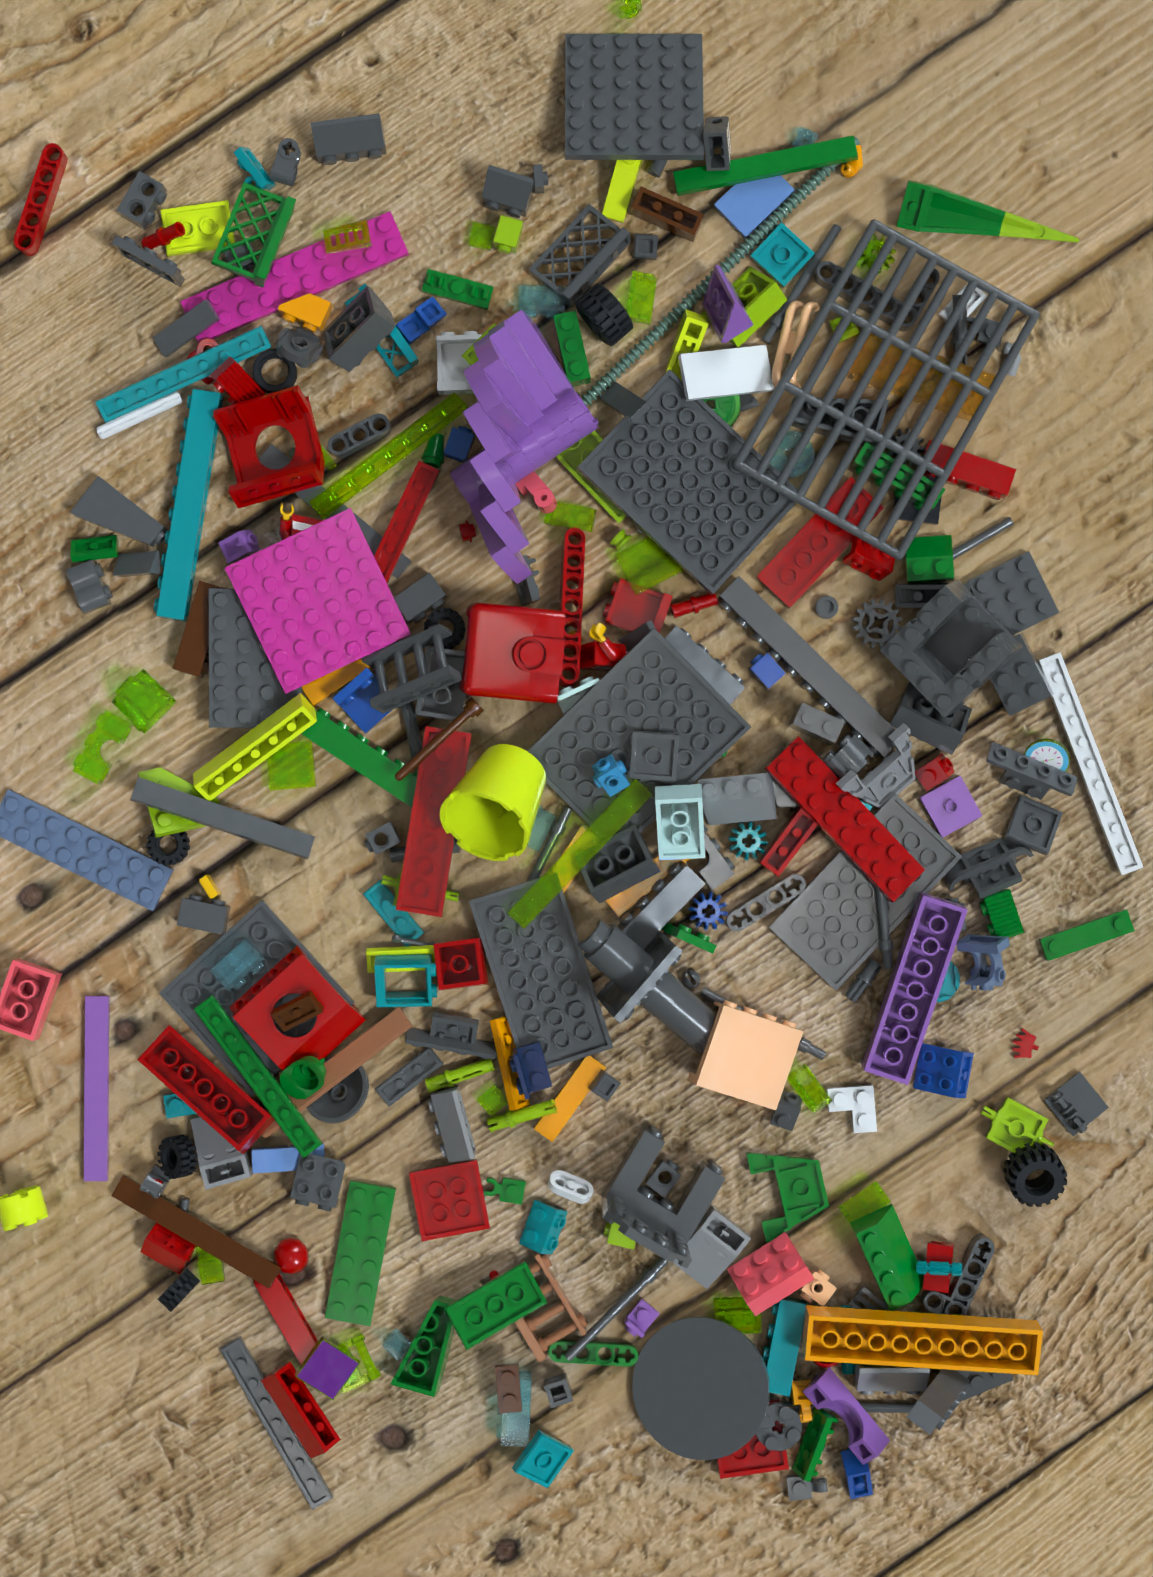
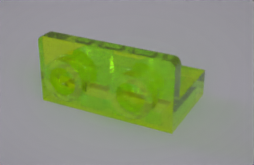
M743 1297L713 1299L715 1319L726 1322L744 1334L761 1333V1313L755 1316Z

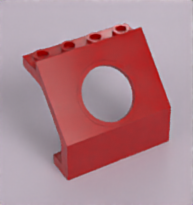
M298 385L214 410L213 417L226 437L237 483L229 486L228 493L238 509L323 485L325 460L309 397L304 396ZM271 426H281L287 429L295 441V453L288 465L280 469L267 468L260 462L256 453V442L259 435Z
M298 945L229 1007L234 1015L233 1018L283 1071L293 1062L308 1055L314 1056L319 1060L325 1058L366 1020L354 1004H349L315 968ZM311 990L324 1007L323 1013L317 1015L316 1023L312 1030L300 1037H290L280 1032L271 1016V1012L278 1000L288 994H304Z

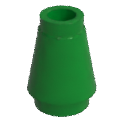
M431 433L421 459L423 463L439 469L441 464L444 463V436L439 433Z

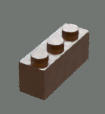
M642 186L631 208V215L694 242L704 218V214Z

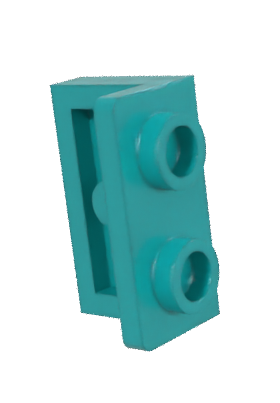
M534 1200L519 1244L540 1254H553L558 1246L561 1229L566 1224L567 1211L557 1209L540 1200Z

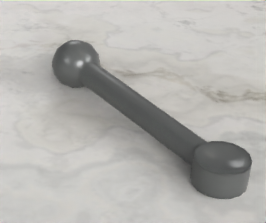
M400 935L392 936V942L394 943L403 942L418 946L437 944L434 941L427 943L401 938Z

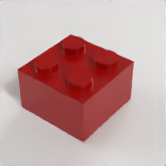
M481 938L433 944L439 990L446 991L489 985L485 951Z

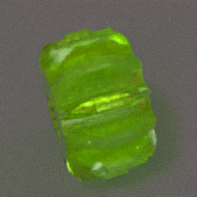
M873 234L859 259L864 260L860 264L861 268L869 267L867 273L876 259V255H872L873 251L879 254L885 243L884 235L881 236L880 240H877L876 234ZM891 249L878 274L881 273L882 269L888 271L890 268L889 264L895 262L892 256L895 255L896 249Z

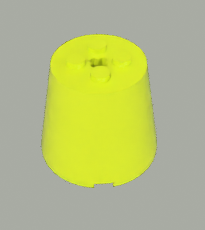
M497 744L486 749L441 805L440 821L447 834L451 833L458 840L456 844L459 847L483 859L507 861L509 857L520 856L529 843L546 784V773L542 764L531 753L514 745Z

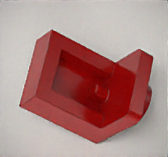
M941 753L935 759L917 769L915 775L925 790L928 791L949 778L955 771L950 759Z

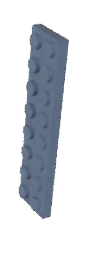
M7 790L0 804L1 838L151 911L155 910L174 869L158 864V862L153 861L150 857L12 790Z

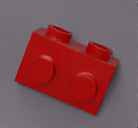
M856 536L853 537L851 552L843 558V563L877 581H881L893 572L895 558Z

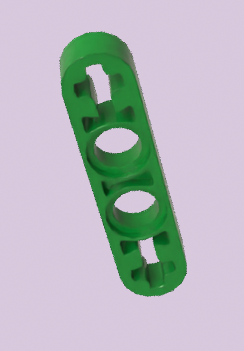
M560 1339L550 1345L548 1349L549 1357L554 1362L632 1366L638 1360V1350L630 1343L590 1341L585 1346L588 1349V1355L585 1358L575 1356L571 1361L564 1356L566 1352H562L561 1356H556V1352H553L552 1349H556L557 1345H561L562 1350H569L568 1345H574L578 1340ZM603 1347L609 1348L612 1353L610 1358L605 1360L601 1359L598 1355V1351ZM614 1348H619L618 1353H625L626 1349H630L631 1354H634V1356H631L630 1360H625V1356L618 1355V1360H614Z

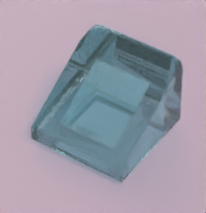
M394 1329L384 1340L383 1347L397 1361H400L412 1343L398 1329Z

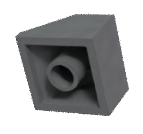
M489 165L482 193V203L485 204L486 208L493 211L501 209L507 211L508 215L515 218H520V216L526 217L534 194L533 178Z

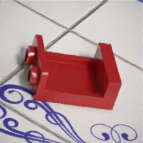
M620 578L619 583L614 582L610 593L614 598L611 605H606L603 617H606V624L632 632L648 621H652L656 630L660 633L673 596L641 587Z

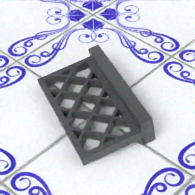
M588 204L529 268V272L560 296L564 303L571 308L575 301L592 286L631 243L630 232L625 228H619ZM591 213L597 218V224L584 225V218ZM600 229H611L615 234L611 238L601 239ZM598 230V239L585 240L584 231ZM582 231V241L569 242L568 236L572 232ZM599 245V251L596 255H586L585 246ZM583 246V256L570 257L569 247ZM557 248H567V257L554 258L553 252ZM584 261V268L581 271L571 272L570 262ZM567 262L568 272L555 273L554 263ZM543 264H551L552 274H541L537 269ZM568 277L569 284L563 290L555 285V278Z

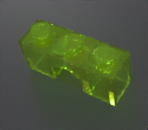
M107 710L98 716L95 722L97 727L94 733H90L84 742L86 747L83 753H79L73 762L75 766L73 772L99 785H102L112 767V764L105 761L101 756L102 745L109 740L124 745L135 725Z

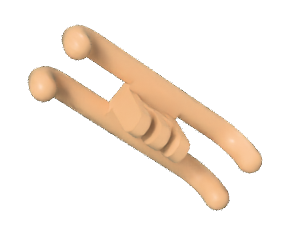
M796 300L787 307L772 369V382L775 387L781 379L785 355L790 356V361L792 360L805 337L811 311L816 312L820 308L817 302L810 301L804 306L801 301ZM796 310L802 311L797 331H791ZM796 370L790 383L801 388V385L796 380Z

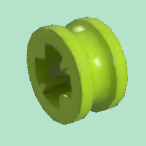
M622 529L610 542L611 546H616L617 551L632 537L625 534V529Z

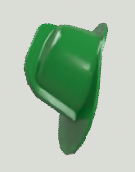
M308 1055L293 1062L280 1075L281 1087L293 1098L305 1099L310 1097L324 1085V1078L326 1076L325 1059L319 1060L314 1056Z

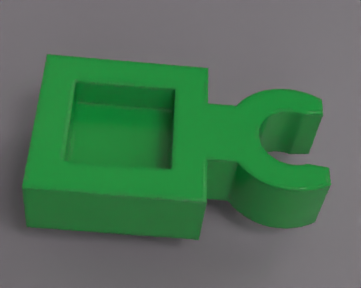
M503 1177V1182L498 1183L495 1178H487L486 1182L492 1183L494 1189L491 1191L485 1190V1195L494 1196L495 1194H500L499 1201L522 1205L526 1181Z

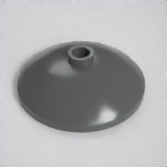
M332 1057L326 1058L325 1062H327ZM361 1065L306 1107L309 1113L319 1121L329 1124L341 1123L353 1117L364 1105L369 1091V1080L363 1066ZM345 1091V1094L340 1097L341 1093Z

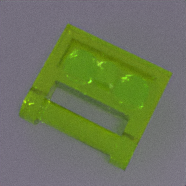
M363 1333L356 1334L333 1346L355 1361L350 1347L355 1345L368 1372L362 1376L357 1366L341 1387L343 1394L381 1376L364 1343L365 1337Z

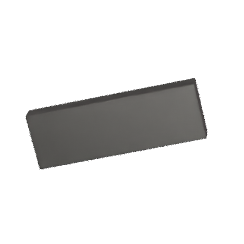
M205 299L156 334L153 339L163 356L169 357L218 322L220 318L210 301Z
M617 382L600 397L604 404L634 424L651 408L645 400Z
M427 1047L376 1087L375 1090L390 1107L444 1063L432 1048Z

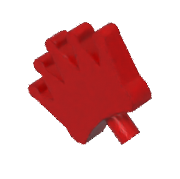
M1022 1028L1021 1031L1025 1035L1016 1034V1037H1019L1022 1041L1013 1040V1043L1020 1047L1012 1048L1013 1051L1021 1054L1014 1055V1058H1031L1032 1049L1038 1051L1039 1046L1033 1045L1037 1037Z

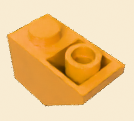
M311 293L280 304L278 307L282 319L293 324L295 321L302 323L304 329L313 333L316 330L323 331L333 309L331 302Z

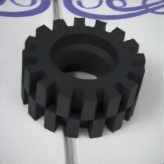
M442 607L438 610L435 609L427 616V620L424 622V630H427L431 625L438 624L442 620L450 621L454 626V631L451 636L442 639L444 649H453L465 637V622L460 614L451 608Z
M152 830L151 834L147 837L148 843H146L148 855H151V859L161 865L180 863L188 855L190 838L187 837L186 831L169 835L175 838L177 847L174 852L167 854L160 848V841L165 836L155 838L154 831Z
M187 1135L164 1138L158 1147L161 1150L157 1152V1156H160L161 1159L158 1160V1163L162 1164L160 1169L165 1171L164 1175L169 1176V1179L192 1175V1172L196 1170L194 1167L198 1163L195 1158H198L197 1153L194 1154L196 1147L192 1146L193 1141L191 1139L188 1140L189 1137Z
M187 1268L157 1300L171 1312L193 1290L200 1280Z

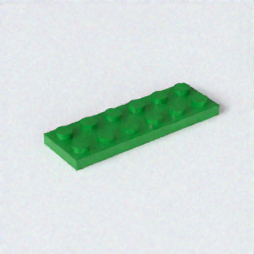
M354 1180L350 1181L325 1318L371 1326L396 1188Z

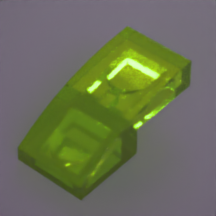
M557 502L556 509L551 513L545 514L544 524L569 529L576 527L582 531L592 532L596 509Z
M196 1246L201 1284L225 1282L223 1261Z

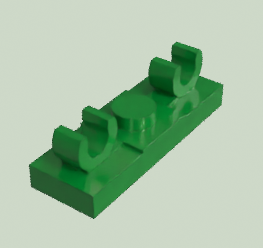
M427 269L422 287V293L485 310L489 309L494 290L493 286Z
M816 1407L814 1408L812 1421H809L792 1470L803 1481L810 1482L812 1476L819 1474L815 1467L817 1464L823 1463L820 1457L825 1447L827 1435L834 1433V1430L831 1428L832 1422H838L834 1415L828 1414L823 1408L818 1410Z

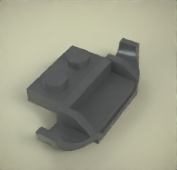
M999 838L961 854V859L947 872L945 884L948 890L951 891L954 889L955 884L961 880H964L966 884L971 882L979 899H982L1022 882V876L1015 866V863H1017L1016 857L1021 855L1032 857L1034 855L1027 847Z

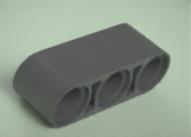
M377 413L333 435L328 441L330 452L336 458H345L386 437L391 431L389 419L384 414ZM377 421L386 422V427L383 430L377 431L374 429ZM357 431L365 432L366 435L362 441L354 440V434ZM338 441L345 443V448L340 452H336L333 449L334 444Z

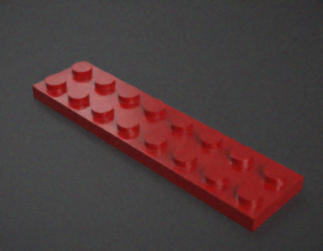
M425 726L422 748L443 729ZM455 731L419 764L396 910L442 917L455 837L451 833L447 834L440 821V808L445 798L465 776L472 733Z
M799 736L792 740L764 768L890 902H894L925 871L857 797L841 790L836 785L840 779Z

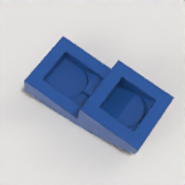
M432 296L416 307L413 313L397 323L396 328L408 345H410L440 322L447 313Z

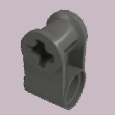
M286 138L280 142L271 168V181L293 187L301 157L300 148L295 140ZM290 147H292L294 152H290V154L287 155L285 150H289Z

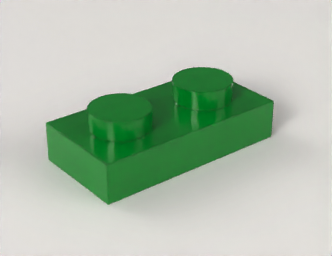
M117 535L71 540L70 557L72 562L118 557Z

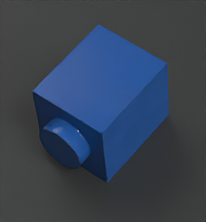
M459 426L458 429L452 427L444 450V456L462 463L466 462L475 440L474 434L471 433L472 430L463 426Z
M768 653L764 656L759 654L750 662L753 666L749 671L766 690L786 674Z

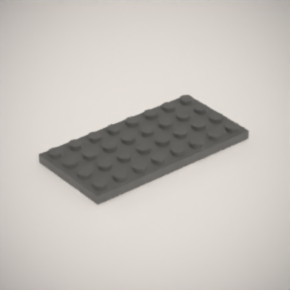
M895 793L874 816L916 859L925 871L894 902H890L886 898L890 933L914 909L919 892L928 894L962 857ZM840 850L806 886L804 891L775 919L769 928L837 991L879 946V941H881L876 887L848 856Z
M557 872L469 900L516 1048L540 1041L548 1069L613 1048L582 949L577 946L579 939Z

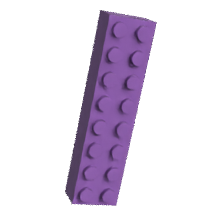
M919 892L861 1064L864 1071L906 1085L909 1084L968 911L965 906Z

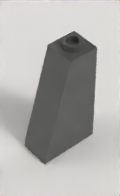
M99 476L70 511V513L82 520L154 547L156 544L160 545L165 539V532L168 530Z

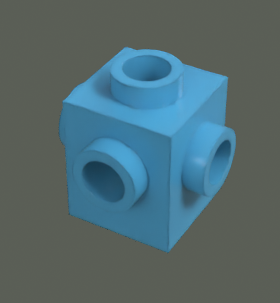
M612 754L592 765L595 773L592 776L598 788L603 787L610 797L630 785L625 774L627 772L626 767L621 760L616 761Z

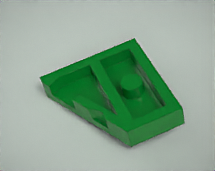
M666 923L661 929L712 954L717 946L709 942L711 937L700 932L697 935L691 934L692 929L682 924L676 927Z

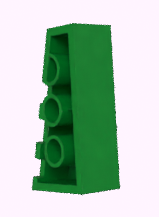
M440 1295L434 1300L390 1385L432 1397L437 1395L440 1391L455 1331L444 1307L456 1301L455 1299Z

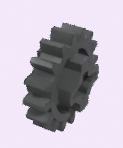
M872 599L870 606L864 602L862 604L864 610L857 609L855 611L859 617L852 618V621L857 623L852 630H858L859 634L855 638L862 637L864 639L862 645L869 642L871 649L876 644L882 649L884 642L888 643L891 637L893 638L897 634L895 632L902 629L901 626L897 625L898 622L902 621V617H896L899 610L891 609L893 603L890 602L886 606L884 605V599H881L878 604H876L875 599ZM873 609H881L886 613L879 614ZM864 615H866L865 617L867 618L866 627L863 628L862 620ZM885 618V620L880 625V628L876 627L869 630V628L875 622L874 619L878 621ZM892 620V629L889 633L887 629L888 621ZM870 633L877 634L881 639H874L868 635Z

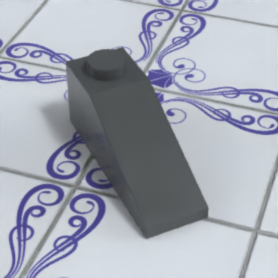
M951 582L896 584V607L923 608L945 585ZM961 582L970 591V582Z

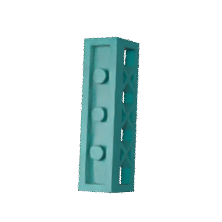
M366 283L358 288L359 293L344 302L346 306L367 287ZM395 326L392 333L386 336L393 340L392 350L382 349L380 343L376 349L396 378L416 366L419 360ZM396 346L398 347L400 352L395 351ZM386 353H387V354H391V358H390V359L388 358V356L386 355ZM394 355L404 356L408 364L397 371L393 365Z

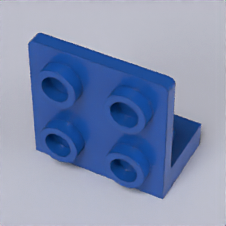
M365 668L332 698L364 733L369 732L391 712L388 711L383 714L371 707L370 698L378 695L379 688L377 677L368 668Z
M922 1043L913 1088L953 1098H966L974 1053Z

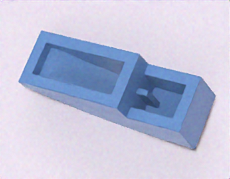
M324 1143L310 1154L325 1157ZM294 1145L253 1148L252 1172L270 1173L297 1170L301 1154Z

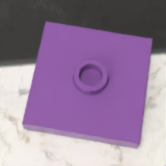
M961 775L919 797L942 838L982 816Z

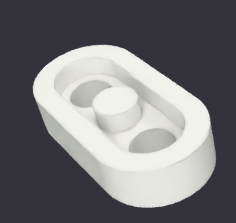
M562 1170L552 1172L548 1180V1187L553 1193L579 1204L587 1203L594 1192L591 1183Z

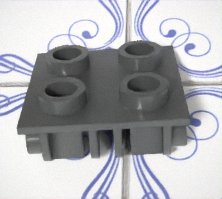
M1080 1071L1044 1099L1072 1136L1078 1132L1083 1133L1086 1131L1087 1125L1109 1108Z

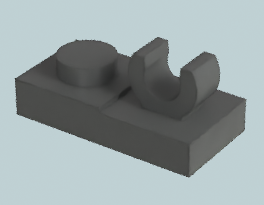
M527 555L523 556L529 568L530 564L536 562L535 558L528 559ZM539 570L532 571L533 574L517 584L515 582L521 606L540 600L539 588L533 577L539 574Z

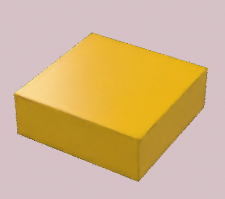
M205 875L199 879L200 884L210 899H214L222 894L210 875Z

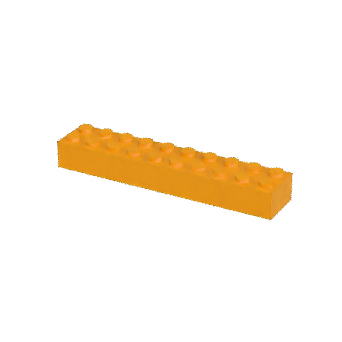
M806 1305L802 1352L804 1359L807 1361L1038 1375L1043 1330L1037 1320Z

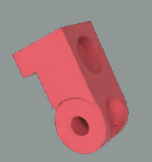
M534 471L516 483L517 490L524 497L529 493L542 513H551L556 509L557 500L552 491Z

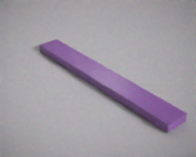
M85 996L84 1181H108L110 996Z

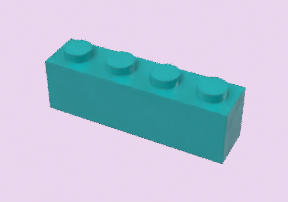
M785 1297L771 1308V1315H774L773 1324H768L766 1337L770 1339L768 1347L764 1346L762 1354L769 1376L770 1393L790 1396L807 1305L805 1300Z

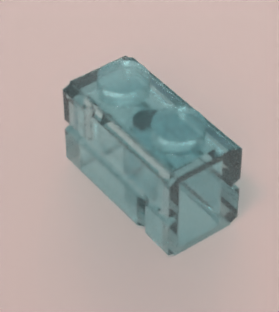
M246 938L210 971L228 991L233 988L237 991L247 982L244 978L249 973L255 975L264 967L262 962L266 958Z

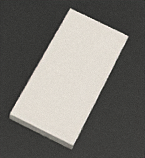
M766 345L685 353L678 356L686 401L771 392L774 390Z

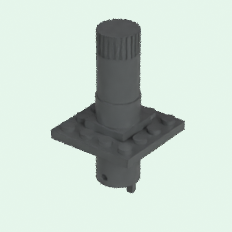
M600 918L596 923L597 927L585 941L581 940L577 945L585 952L584 957L610 979L598 993V1000L619 1023L629 1019L634 1012L633 1008L636 1005H641L702 1056L717 1014L669 972L668 968L674 966L680 960V954L683 951L661 931L641 948L615 924H607Z

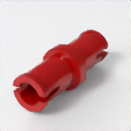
M175 222V224L166 228L160 227L155 233L143 237L141 240L142 246L151 250L161 245L167 246L172 240L184 236L185 228L180 222Z
M707 593L698 597L693 595L688 600L671 604L670 609L675 619L692 612L697 614L699 610L718 605V600L715 593L713 595Z

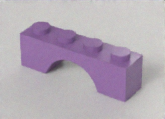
M830 1367L816 1375L802 1391L817 1410L821 1408L831 1409L843 1419L849 1433L848 1447L863 1465L878 1457L889 1443V1438Z

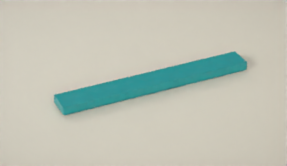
M261 325L95 401L105 423L210 376L230 356L238 363L272 346Z

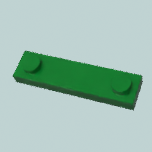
M1124 909L1040 938L1039 942L1046 961H1050L1134 932L1135 930L1128 910Z

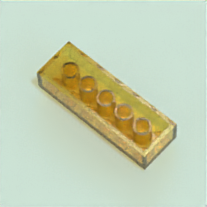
M870 333L850 369L848 379L860 381L882 339ZM890 345L868 386L879 390L882 389L902 354V350ZM917 348V349H919V350L925 352L926 354L929 353L928 351H925V350H923V349ZM939 355L936 358L946 365H949L951 359ZM911 356L890 393L903 398L923 362ZM960 363L956 371L968 377L973 367ZM931 367L912 401L926 405L943 374ZM982 371L976 382L989 388L996 375ZM951 379L934 409L948 413L963 385ZM971 390L956 417L970 421L983 396Z

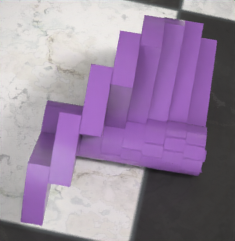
M523 310L489 330V334L473 344L479 361L463 372L478 402L463 411L484 449L450 472L457 488L470 505L490 556L517 584L533 573L520 552L521 549L529 545V542L512 509L521 502L516 483L599 428L598 420L596 417H593L581 397L575 391L538 326Z

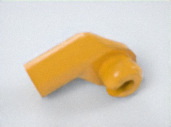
M856 145L858 160L847 162L841 166V173L846 178L855 176L863 167L862 146Z

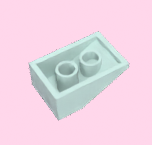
M702 784L655 786L659 860L705 858Z

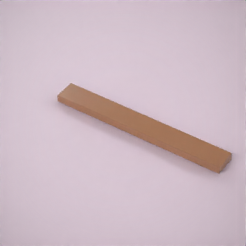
M397 1007L325 1062L326 1076L321 1089L305 1099H296L289 1096L300 1112L413 1027L404 1011ZM276 1120L263 1132L262 1136L264 1138H267L280 1128Z

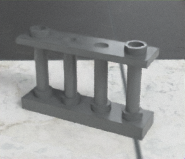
M434 624L429 626L427 630L363 657L362 662L375 669L379 688L378 695L370 698L371 707L384 714L461 681L460 672L447 665L442 639L452 635L451 630L441 624ZM434 644L438 668L436 671L428 674L423 648ZM414 652L419 676L417 679L408 682L403 656ZM394 661L399 685L394 689L388 690L384 665Z

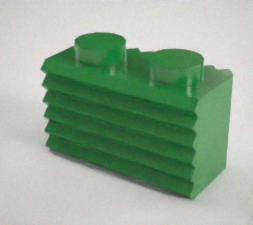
M1003 889L981 899L982 902L979 903V908L982 915L987 916L989 924L986 925L989 936H1005L1010 938L1024 933L1010 889Z

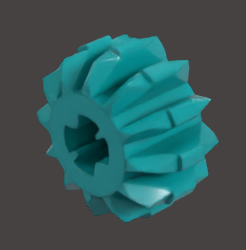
M750 821L747 824V830L743 823H739L741 832L733 828L731 831L737 837L728 838L729 841H736L735 845L729 847L730 850L739 848L735 856L739 857L744 852L743 858L746 861L749 858V853H751L753 859H757L755 850L761 854L765 852L759 847L760 844L768 845L767 841H760L761 837L767 835L766 832L757 833L761 828L760 825H757L752 830L753 823ZM747 834L751 835L750 839H754V843L750 844L749 848L745 847L746 843H742V839L746 838Z

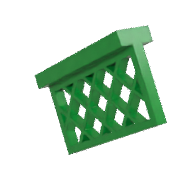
M243 182L211 264L255 281V285L263 288L295 209L296 199L287 196V199ZM245 192L254 193L258 201L247 204L244 199ZM274 201L280 205L278 210L269 213L264 203ZM261 205L265 215L254 219L250 208ZM246 210L250 220L239 224L236 214ZM268 219L271 228L261 233L256 223ZM253 225L257 235L246 238L242 228ZM238 230L242 240L231 244L227 236L229 233ZM260 239L263 248L253 253L249 243ZM245 244L249 255L238 258L234 248ZM230 250L234 258L233 261L228 263L218 260L220 254ZM252 259L255 265L253 273L244 270L241 263Z

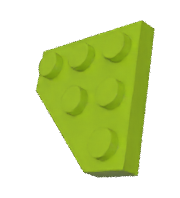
M161 767L138 772V777L205 799L194 788V785ZM215 797L211 800V802L219 804L218 798ZM147 806L155 838L205 827V825Z

